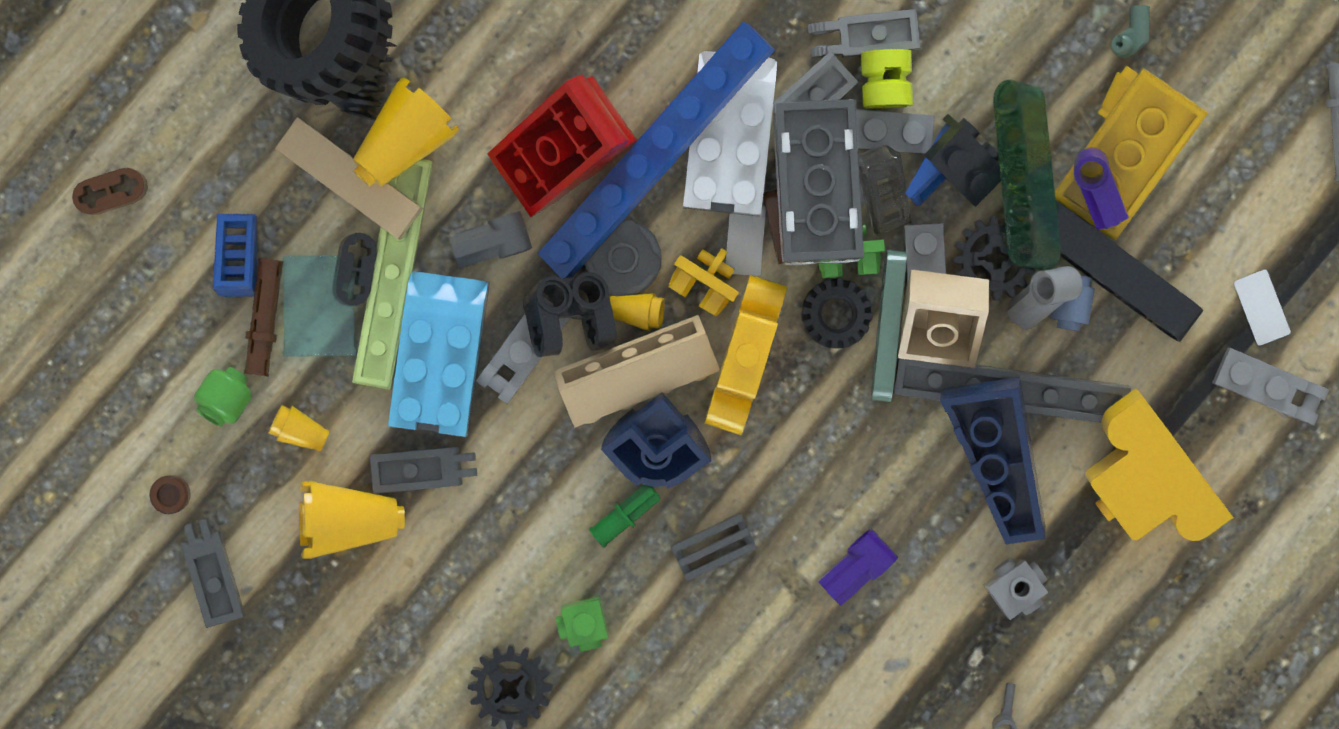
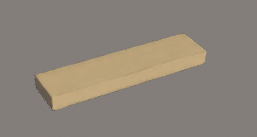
M299 117L295 119L275 148L399 240L402 239L423 209L389 183L382 187L374 183L369 187L353 172L357 167L353 162L354 157Z

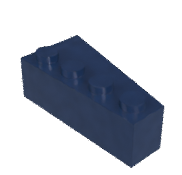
M1020 377L942 389L940 402L945 413L947 412L955 435L965 451L975 479L980 484L987 505L1005 544L1045 539L1046 524Z

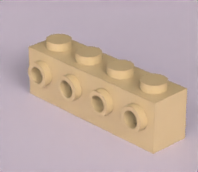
M696 315L557 369L553 373L575 428L583 424L594 423L601 417L613 412L630 409L637 405V403L658 396L662 392L666 395L675 388L690 382L702 381L711 374L719 372L720 369L699 315Z

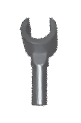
M1006 683L1003 708H1001V714L993 719V729H998L1002 724L1011 725L1010 729H1017L1012 718L1016 684Z

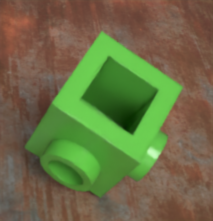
M600 596L562 605V615L556 617L560 639L568 638L569 646L579 645L580 651L603 646L601 640L608 638L609 631Z

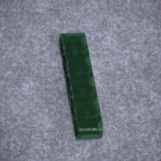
M1011 79L1004 80L995 89L993 106L1008 254L1010 260L1017 266L1048 270L1054 268L1058 263L1061 247L1045 96L1043 91L1037 86Z

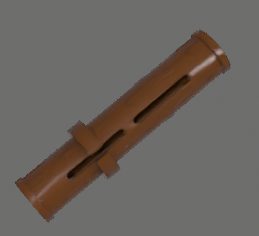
M258 258L250 331H246L245 339H248V350L244 374L269 377L272 344L277 340V335L274 334L275 317L284 261Z

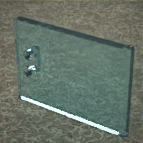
M337 255L283 256L284 357L355 356L357 351L355 349L354 306L340 304L332 293ZM352 272L351 281L342 285V291L348 292V299L350 300L354 295V272Z

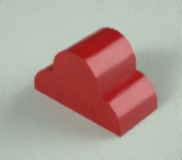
M581 74L560 86L491 149L487 155L529 216L533 217L564 197L579 184L627 153L638 140L594 76L585 78Z

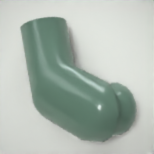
M1130 6V27L1120 35H1116L1111 41V50L1119 58L1132 57L1148 43L1150 6Z

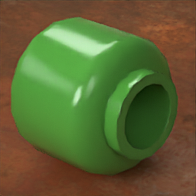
M228 367L226 372L219 369L211 370L194 394V401L198 406L195 411L204 419L219 427H222L224 423H235L252 399V392L245 385L248 378L232 367Z

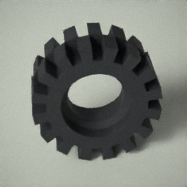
M838 278L829 279L817 284L808 292L802 304L801 320L803 321L806 333L816 343L827 348H846L858 343L865 333L868 332L873 313H871L872 305L866 296V292L859 288L856 283ZM834 298L846 301L852 311L850 322L841 329L828 327L821 315L824 304Z

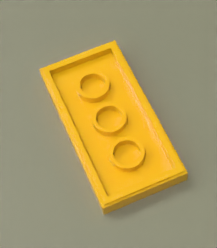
M1145 68L1141 69L1085 148L1099 149L1108 157L1109 167L1129 216L1128 219L1119 225L1108 229H1099L1114 240L1119 237L1208 115V111ZM1089 161L1083 164L1080 170L1088 177H1096L1102 172L1103 168L1099 163ZM1073 164L1053 192L1052 198L1095 226L1080 186L1075 181Z

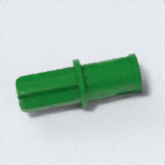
M643 484L621 504L616 502L614 504L615 509L593 527L589 528L590 533L605 548L608 543L629 526L634 528L636 526L634 522L660 501L659 493L654 487Z

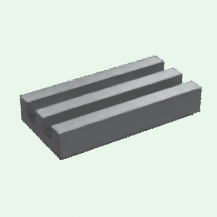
M741 513L671 545V549L687 582L757 549ZM738 525L740 531L684 557L681 550L731 526ZM744 538L745 545L690 570L688 564Z

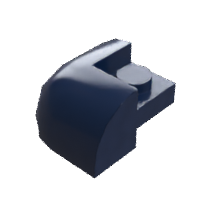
M663 392L638 411L632 408L622 416L605 436L601 446L603 453L627 479L637 486L640 483L651 487L666 486L669 489L682 483L711 462L710 449L697 425L688 414L683 416Z

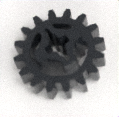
M991 216L986 227L980 219L974 221L976 231L972 232L965 228L962 234L967 239L966 242H955L954 247L961 251V256L952 258V263L961 264L962 269L955 275L978 278L971 269V267L978 266L986 274V279L989 280V291L993 301L1000 300L1001 291L1003 290L1009 298L1015 296L1013 286L1017 285L1021 288H1026L1028 284L1023 276L1036 273V270L1028 266L1029 261L1038 259V254L1028 252V247L1035 243L1034 239L1023 240L1021 236L1026 228L1021 226L1015 230L1011 229L1012 219L1007 218L1002 225H998L997 217ZM986 234L985 245L978 252H970L974 242ZM1002 234L1011 238L1018 247V250H1011L1003 242ZM993 248H996L997 254L1012 258L998 263L997 269H994L991 262L978 260V258L991 254ZM1019 264L1015 275L1004 283L1005 272L1011 265Z
M509 644L507 653L502 654L500 648L496 646L493 648L494 658L490 659L484 654L479 658L484 666L483 669L473 667L471 670V674L478 678V681L468 684L469 690L477 691V695L470 700L471 705H482L483 708L478 715L480 718L488 714L493 716L491 723L493 727H496L500 720L505 721L507 729H512L515 720H519L523 728L527 727V716L531 715L539 719L541 712L537 706L549 705L550 700L543 696V692L552 691L553 684L544 682L543 679L550 674V669L540 670L538 665L542 657L539 655L532 660L528 658V647H525L521 654L515 653L514 644ZM512 661L522 665L518 669H506L499 663ZM487 675L494 683V692L489 698H487L485 692V678ZM523 675L516 689L518 694L510 691L498 698L504 687L503 679L511 682ZM531 676H534L536 681V695L534 699L527 691V681ZM502 705H515L519 711L507 712L499 708Z

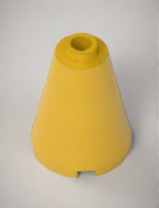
M401 78L394 86L353 158V162L357 165L353 172L369 187L374 183L382 187L451 140L459 132L457 125L448 127L447 123L452 118L423 90L418 88L413 93L406 88L411 82L406 78Z
M301 481L300 492H307L304 493V502H299L300 546H308L301 553L303 559H312L397 537L398 529H404L405 527L404 506H397L396 498L314 481Z

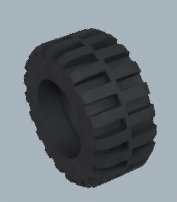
M246 0L245 3H241L239 15L242 16V23L237 24L238 38L243 39V43L239 47L243 59L248 61L246 63L248 70L254 77L259 78L260 83L268 89L305 103L309 102L315 105H327L330 101L338 103L349 97L348 92L352 94L358 93L365 87L364 81L367 78L371 80L379 71L376 66L380 59L385 60L389 50L385 46L387 39L392 38L393 26L388 24V18H392L391 4L384 0H330L331 20L328 31L319 46L304 57L302 56L299 44L301 25L307 12L319 0Z

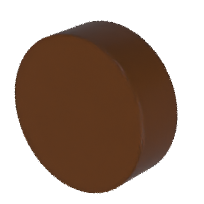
M167 475L157 479L151 486L149 493L151 504L157 511L163 514H175L182 511L188 505L191 495L187 482L176 475Z

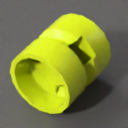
M883 49L861 52V74L868 80L862 86L863 108L890 109L913 106L912 83L906 80V76L912 73L911 50ZM884 72H888L890 79L883 80Z

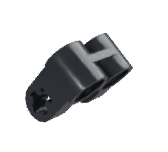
M585 272L577 277L570 278L549 276L542 279L525 294L523 308L531 345L537 357L554 356L561 353L563 338L559 319L562 318L582 321L586 343L592 351L611 349L615 346L616 326L609 289L601 276L592 272ZM578 289L587 294L589 303L580 298ZM542 293L547 294L552 299L553 307L544 302Z

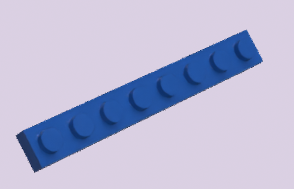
M743 21L539 251L538 255L560 278H570L578 272L775 51L748 23Z

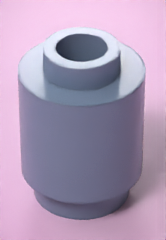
M1081 276L1082 291L1080 296L1073 301L1064 302L1051 313L1050 319L1058 320L1057 328L1080 331L1081 324L1089 325L1095 288H1091L1093 278Z

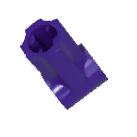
M1088 148L1079 152L1074 162V178L1080 186L1096 230L1108 229L1119 225L1128 219L1129 216L1109 167L1108 157L1104 152L1096 148ZM1094 161L1099 163L1103 170L1096 177H1088L1080 170L1083 164Z
M872 528L861 535L847 549L846 552L848 554L818 580L821 586L840 606L857 593L870 579L875 580L898 559V556Z

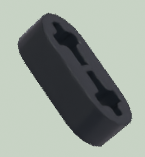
M353 233L346 236L341 241L338 249L332 293L335 299L345 306L360 305L364 303L370 294L377 246L374 240L367 234ZM357 240H360L361 247L367 249L366 256H360L357 267H353L355 256L353 253L348 252V248L350 245H356ZM352 272H356L354 283L357 287H360V294H354L350 300L348 299V292L342 291V285L349 283Z

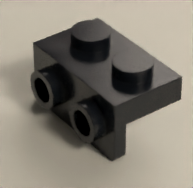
M947 114L942 120L950 128L924 156L976 207L1009 173L998 163L1003 158L1001 154L987 141L981 145L976 140L980 133L965 118L957 122Z

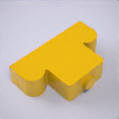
M749 275L704 424L742 435L778 326L777 319L785 298L786 285Z
M1137 388L1105 411L1101 420L1102 429L1108 440L1117 449L1086 471L1085 476L1101 498L1095 504L1109 522L1116 518L1132 540H1139L1170 518L1172 524L1183 538L1190 541H1200L1234 518Z

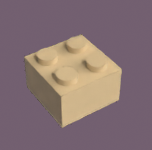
M911 270L900 320L898 358L975 368L989 313V280Z

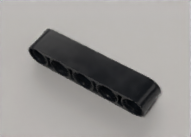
M1049 199L1027 229L1038 241L1087 277L1093 278L1094 282L1178 342L1182 341L1204 311L1193 300L1054 199Z

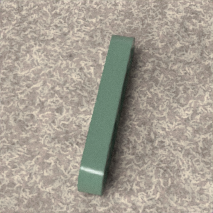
M886 250L871 385V400L891 402L906 272V251Z

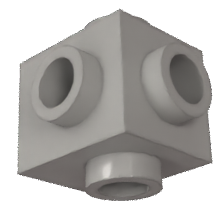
M1011 557L1002 562L993 570L996 576L983 584L1009 620L1021 612L1024 615L1032 613L1044 603L1042 597L1048 594V591L1043 586V583L1048 579L1034 561L1028 565L1022 558L1014 561ZM1022 581V588L1019 591L1015 592V585L1018 582Z

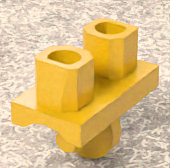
M723 248L720 249L716 257L702 249L697 259L709 266L707 271L680 255L674 264L677 268L668 286L678 294L686 297L696 280L710 289L699 304V307L715 317L727 306L729 301L733 303L740 293L713 276L717 271L730 279L735 271L734 268L723 262L728 253Z

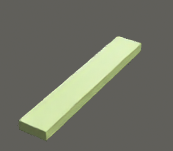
M421 159L389 181V184L423 209L401 240L380 227L371 290L367 298L352 383L392 390L406 292L410 274L414 270L433 161Z

